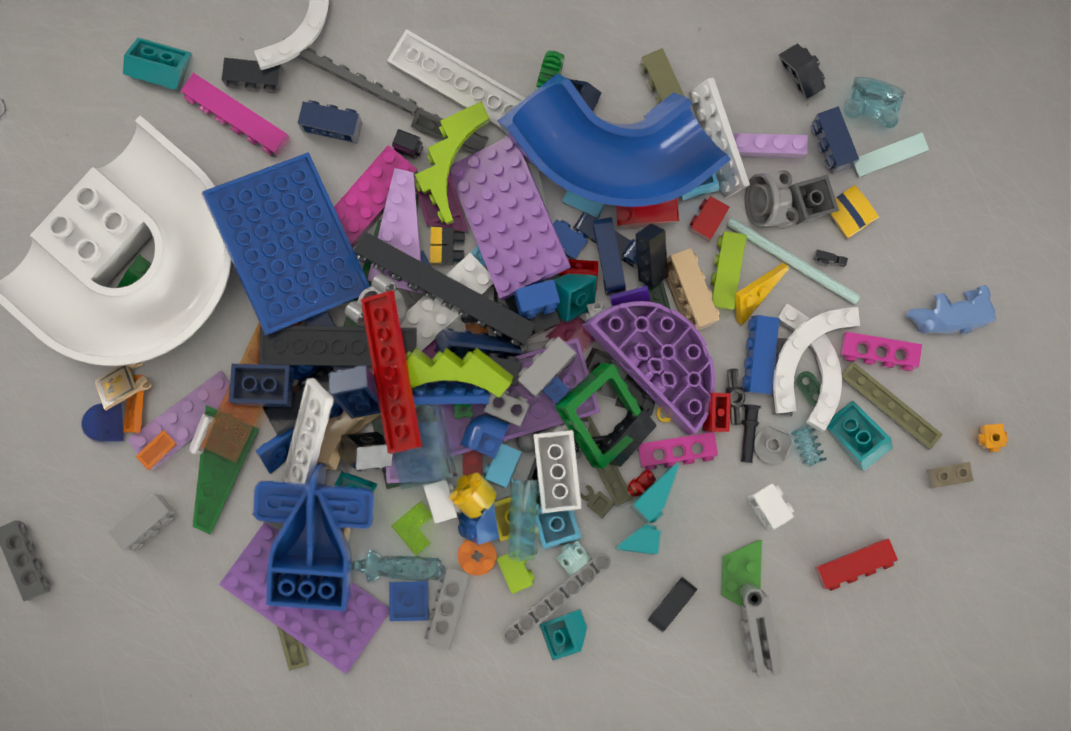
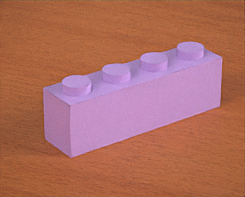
M733 133L740 157L804 159L807 155L808 135Z

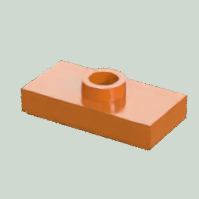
M163 430L135 457L150 471L177 445V442Z

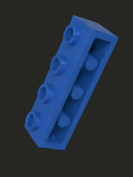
M762 315L751 316L748 322V330L750 331L749 338L746 341V349L748 350L747 357L744 360V368L746 369L745 376L742 379L743 392L761 395L772 394L780 318Z

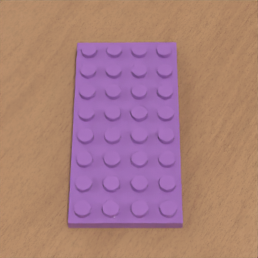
M508 136L451 165L450 173L454 188L501 300L514 295L516 289L537 284L571 267L526 159Z
M578 338L565 342L576 352V358L557 377L570 391L589 375ZM546 348L516 356V358H519L518 362H522L521 371L525 367L529 368L533 364L532 359L539 352L542 354ZM445 380V381H447V382H455V381H457V380ZM520 383L518 387L510 385L505 390L509 392L508 396L516 398V396L527 399L526 403L530 407L522 426L519 427L510 423L502 442L564 424L554 407L556 404L544 393L536 399ZM595 392L576 409L580 419L600 413ZM496 398L493 402L494 407L501 408L504 405V400ZM436 404L451 457L473 451L460 445V441L469 422L478 415L487 414L484 412L487 404H472L471 411L473 416L471 418L461 417L460 419L454 416L455 407L453 404ZM519 405L513 406L511 413L515 416L520 415L522 407Z
M264 522L219 585L340 671L347 674L389 615V608L353 582L352 594L346 611L266 605L268 557L280 531Z

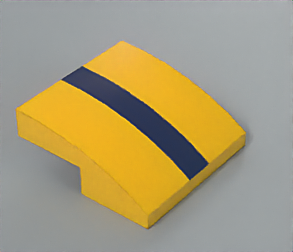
M856 185L835 198L839 211L829 214L847 239L879 218L872 205Z

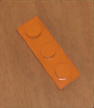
M133 375L135 382L145 375ZM144 390L126 399L123 433H141Z

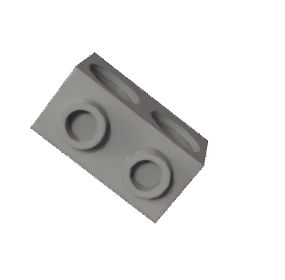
M504 391L500 397L491 393L489 404L486 405L484 412L521 427L530 407L526 403L527 399L516 396V398L508 396V391ZM496 398L504 400V405L501 408L494 407L493 402ZM515 405L522 407V413L518 416L511 413V409Z

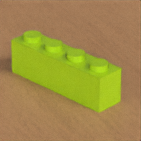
M724 231L722 236H718L717 247H720L719 255L715 254L714 266H717L716 273H712L710 283L714 284L712 301L718 310L733 312L735 308V293L738 290L747 235Z

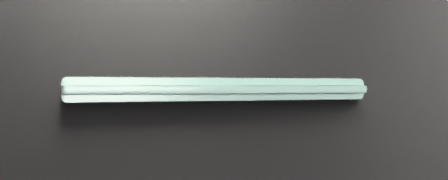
M732 217L727 223V227L733 231L747 235L746 239L852 304H856L860 299V295L737 219Z

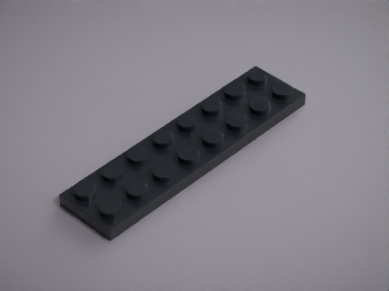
M260 325L259 364L352 367L362 365L372 367L366 327L288 326L265 336ZM401 328L406 355L408 351L412 353L417 348V328Z

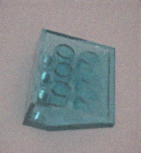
M442 404L415 405L422 447L393 453L401 490L458 477Z
M511 479L508 558L514 561L533 560L534 555H537L538 544L535 543V535H538V523H535L536 516L539 515V504H536V496H539L540 488L537 480Z

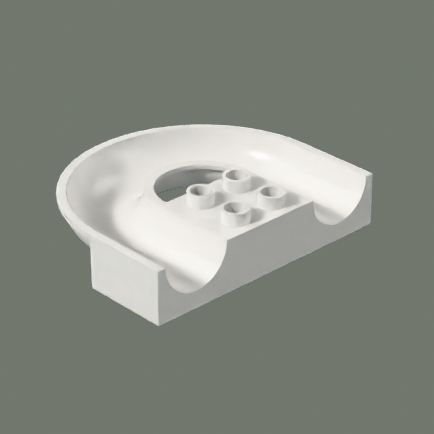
M142 116L135 120L136 132L127 148L108 165L101 168L92 167L32 232L30 235L32 237L31 248L20 265L0 280V304L52 349L67 357L89 364L103 366L136 364L151 360L176 348L191 337L212 314L223 294L230 274L232 260L201 194L202 191L213 188L215 185L189 157ZM153 235L155 254L146 274L129 286L107 288L106 286Z

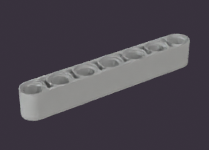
M604 553L593 557L509 625L502 635L504 642L513 645L520 641L605 572L611 565L610 557ZM600 556L607 559V565L603 568L599 567L596 562ZM586 568L592 571V577L589 580H585L581 576L582 571ZM569 581L577 583L576 591L569 592L566 585ZM554 593L561 594L562 602L560 604L552 603L551 597ZM540 605L547 608V614L542 617L536 613V608ZM523 618L531 619L532 626L525 629L521 626ZM514 630L517 638L514 641H509L506 638L507 631Z

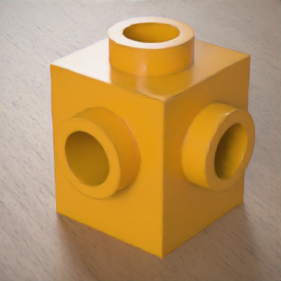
M1003 423L980 426L981 434L978 435L979 445H982V449H989V452L1001 451L1000 448L1006 447L1008 434L1004 431Z

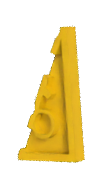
M781 263L735 293L737 323L743 325L788 271V265Z

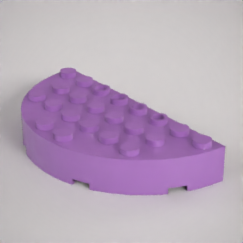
M638 301L604 309L582 325L686 435L698 432L709 414L711 395L709 393H714L715 371L712 357L709 356L705 340L686 317L661 304Z

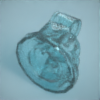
M855 77L849 98L844 103L845 114L849 118H857L862 114L870 118L881 119L884 127L893 128L898 124V113L905 92L901 88L881 80ZM852 104L858 106L857 110L853 112L849 111L848 107ZM892 114L895 117L892 121H886L884 119L885 116Z

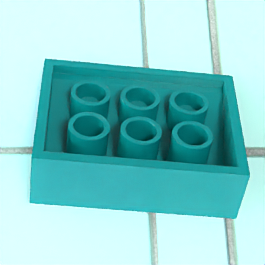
M677 463L670 467L630 506L645 524L648 522L652 524L663 515L661 511L665 508L679 468Z

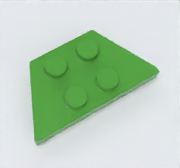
M757 540L722 556L721 596L741 607L743 600L740 597V588L744 584L753 583L759 589L761 588L762 540Z

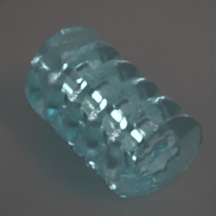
M810 425L794 430L791 432V435L798 436L794 440V443H800L796 449L803 450L799 455L800 457H806L802 464L812 466L827 460V458L820 457L824 450H817L821 443L814 442L819 438L818 436H812L816 429L809 428Z

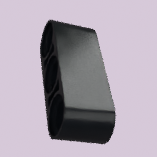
M681 577L654 610L648 621L663 633L698 589L684 577Z

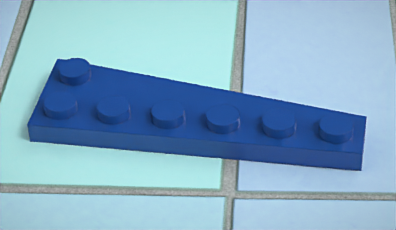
M337 402L333 403L328 419H331V417L337 418L343 413L344 410ZM295 427L280 436L276 435L273 439L255 450L269 474L287 460Z

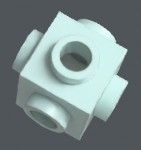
M578 541L572 545L567 543L560 549L562 553L556 557L570 576L592 559Z

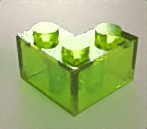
M422 501L391 525L415 556H418L432 544L420 530L422 526L433 518L432 513Z

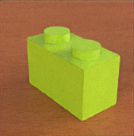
M517 549L497 558L512 594L533 585L532 581L535 578L531 569H526L524 563L528 561L523 551L519 553Z

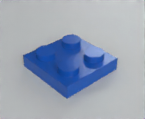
M428 581L389 582V621H429Z

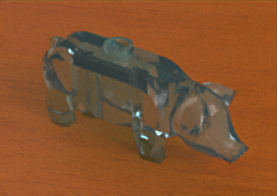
M368 550L367 558L352 562V570L366 574L368 583L377 580L380 576L389 579L437 581L441 578V572L445 569L441 565V560L437 557L384 556L381 558L373 550Z

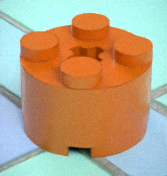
M467 539L458 550V562L461 568L471 575L478 576L488 573L497 561L496 548L490 541L478 545ZM476 550L483 554L479 562L472 558Z

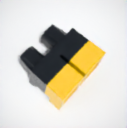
M431 227V266L454 265V262H460L464 259V250H454V243L464 244V232L454 231V228Z

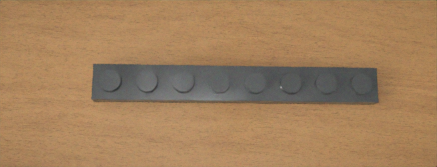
M306 47L297 56L309 64L415 116L418 106L414 100L410 98L405 100L399 97L400 94L392 89L389 91L383 89L382 84L376 81L372 83L366 80L364 75L358 72L354 74L349 71L348 67L342 64L339 66L334 64L333 60L327 56L320 57L316 55V52L311 48Z

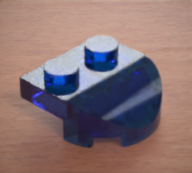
M102 403L90 407L81 420L83 433L96 443L122 442L121 403L107 411L104 410Z

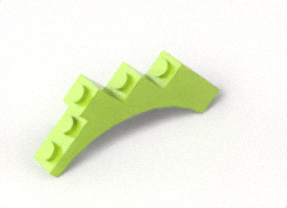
M482 101L440 120L442 125L439 127L443 138L447 137V139L428 147L429 153L426 154L430 164L435 165L415 174L417 179L415 180V186L418 192L422 190L424 195L429 192L432 193L429 195L432 204L438 205L440 211L437 214L441 222L445 221L447 226L454 223L447 198V182L451 164L464 142L475 131L490 122Z
M415 348L412 353L410 351L406 353L411 388L433 381L457 380L477 385L500 397L510 386L514 376L478 348L473 353L469 351L463 360L448 348L442 353L438 351L433 359L429 358L418 348Z

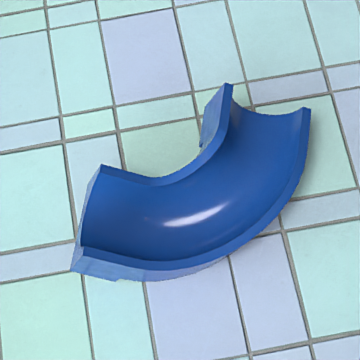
M557 73L497 120L517 149L542 174L578 196L608 205L625 207L648 206L673 200L693 190L731 160L728 154L712 141L698 123L691 111L690 106L692 103L690 100L675 92L644 115V120L633 124H618L602 120L595 115L571 81Z

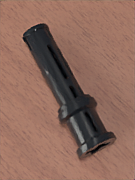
M744 404L745 416L744 420H742L744 435L740 462L753 463L756 427L759 425L758 412L761 406Z

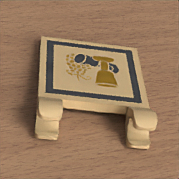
M143 362L118 366L94 381L104 410L107 411L133 394L151 387L150 381L145 376L140 377L135 382L131 372L132 368L142 366Z

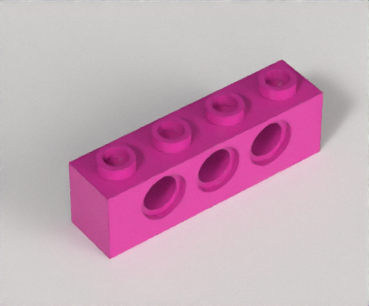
M845 332L842 338L840 356L845 357L844 360L856 362V359L864 360V364L875 365V362L883 363V367L894 368L895 365L901 366V370L913 371V369L919 367L922 344ZM858 344L865 346V354L858 352ZM878 347L884 349V357L877 355L876 349ZM896 351H901L903 353V360H898L896 358Z
M714 432L641 443L638 447L640 467H645V470L657 469L656 465L664 464L665 468L672 467L676 462L683 461L684 465L695 463V459L702 458L703 462L714 460V456L718 455ZM693 444L701 446L702 451L700 454L692 452ZM674 447H680L683 450L681 457L673 455ZM655 450H661L664 453L662 460L654 458L653 453Z

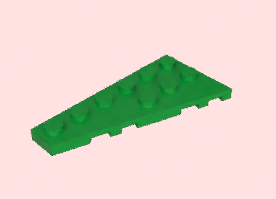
M206 405L205 414L214 417L216 420L204 451L200 454L192 527L211 534L259 428Z

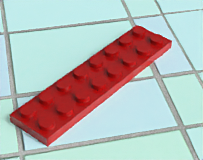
M387 291L361 299L388 454L420 448L422 444L394 291Z

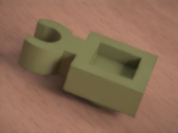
M586 485L590 493L585 496L580 492V497L585 501H590L587 507L603 519L615 504L600 491L595 495L593 488Z

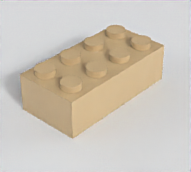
M692 248L670 255L667 258L668 277L666 281L679 313L686 317L698 331L710 327L720 320V314L712 301V292L706 286L705 275L698 266L697 255L693 253Z

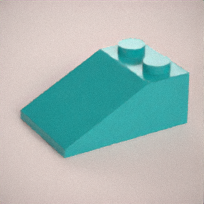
M851 401L837 412L826 428L850 459L863 472L893 449L891 438L854 401Z

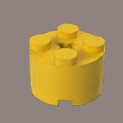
M473 473L468 476L462 475L457 481L458 485L449 496L453 504L466 516L473 519L482 515L481 511L484 508L488 510L496 498V492L493 486L479 473Z

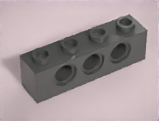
M15 520L0 527V546L23 601H30L50 592L48 588L50 583L48 578L42 574L41 569H43L39 558L36 559L35 547L33 542L28 540L26 525L21 523V521ZM15 537H18L20 539V545L18 547H14L13 540ZM22 555H26L28 559L25 565H22L20 562ZM31 572L35 575L33 583H30L27 579L28 574Z

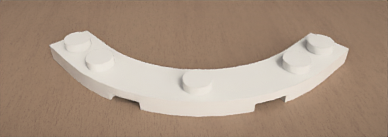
M310 0L305 19L292 35L279 43L254 51L260 70L280 65L297 57L301 51L315 41L325 24L329 0Z
M787 303L777 317L780 318V324L793 332L802 323L810 319ZM825 333L809 345L817 356L816 360L820 373H822V384L818 401L806 422L822 433L826 430L838 407L842 390L839 359Z
M858 307L820 313L802 323L789 336L778 355L779 359L776 370H774L773 395L776 413L796 411L794 376L798 361L805 349L816 338L828 331L860 326Z

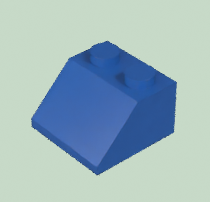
M494 502L488 510L484 508L481 511L482 515L477 518L471 519L462 512L458 518L459 534L478 545L499 539Z

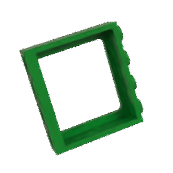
M601 363L554 405L568 430H573L574 439L591 466L604 469L634 440L626 435L612 449L602 454L577 415L576 409L606 381H609L627 412L631 410L635 417L642 412L637 405L636 398L629 392L628 385L620 377L617 367L609 363Z

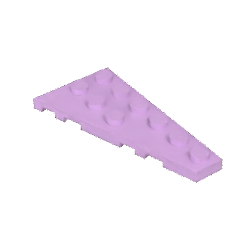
M394 168L378 238L421 261L414 173ZM373 264L370 267L368 281H372L377 274L381 273L373 268ZM384 271L383 274L390 278L391 274ZM390 278L397 284V288L416 292L407 287L408 283L402 280L397 282ZM418 289L417 293L424 294V292Z

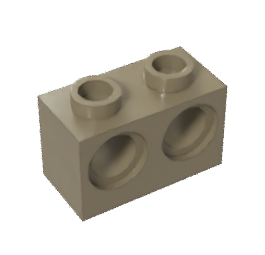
M970 462L927 470L931 489L974 481Z

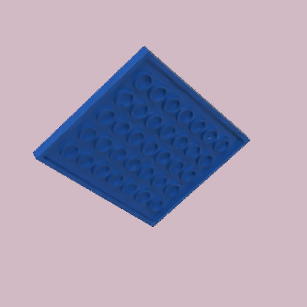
M309 152L202 191L201 194L265 336L358 299L362 291L370 287Z

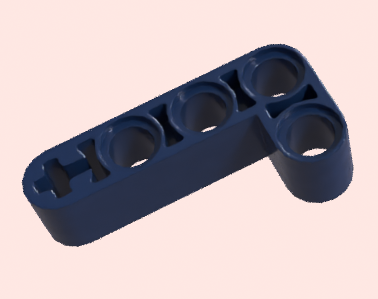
M583 212L573 226V229L581 231L587 236V239L597 244L593 228V220L597 219ZM615 231L620 259L628 265L636 267V240H629Z
M612 217L593 220L606 296L625 292L626 284Z

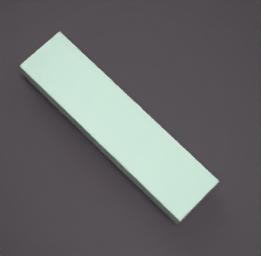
M919 133L859 156L854 169L859 178L929 151V147L923 133Z

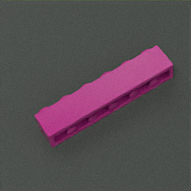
M194 72L181 89L184 100L192 105L196 103L200 106L199 109L207 115L209 113L216 116L214 119L220 124L224 125L226 123L230 125L231 131L237 135L242 133L252 145L259 144L262 146L261 150L269 156L272 154L278 156L290 139L287 133Z

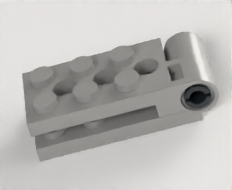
M746 583L740 588V597L743 600L741 605L744 619H741L743 631L747 634V638H744L746 650L750 654V657H747L749 669L758 678L766 677L764 665L767 666V669L773 675L782 674L769 598L755 584ZM757 618H760V624L762 629V635L760 636L758 633L756 621ZM761 647L764 648V651H765V653H766V654H764L763 656H762Z

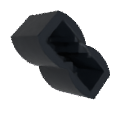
M401 129L397 130L392 142V147H394L396 152L416 159L417 156H421L424 149L421 137Z

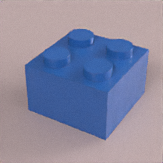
M554 279L516 289L514 294L518 313L526 319L534 318L537 313L541 312L544 314L553 313L560 303Z

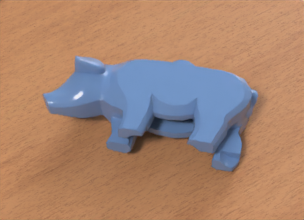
M984 285L977 287V291L970 290L964 292L967 301H959L953 304L945 293L937 294L934 296L936 299V309H910L906 318L912 319L918 326V331L922 333L949 334L960 332L961 334H968L972 332V329L981 328L990 322L996 321V312L990 301V290Z

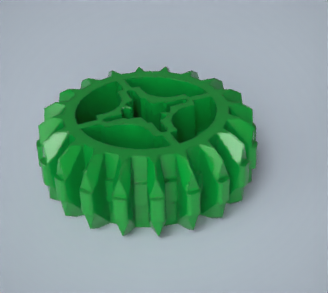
M550 50L546 52L535 90L557 73L561 75L565 60L564 54Z

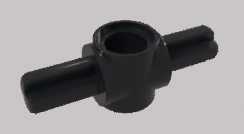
M731 368L727 370L728 387H726L725 393H731L732 396L733 393L738 392V399L736 401L730 400L731 424L740 425L742 424L741 407L744 406L746 395L743 392V387L740 386L739 370Z

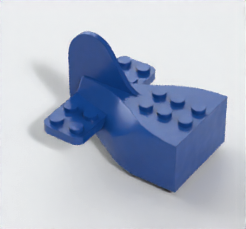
M321 463L317 465L309 484L260 481L257 483L254 489V517L259 521L285 523L276 537L268 557L266 605L346 611L352 594V555L349 543L340 527L366 529L372 525L374 514V493L372 490L325 485L326 469L325 464Z

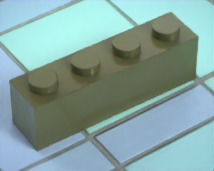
M663 48L642 56L639 66L642 73L648 76L649 80L647 83L650 90L654 91L657 96L655 98L657 105L673 92L684 96Z

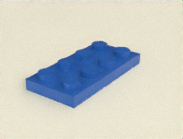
M439 380L412 388L414 405L489 404L490 392L467 382Z

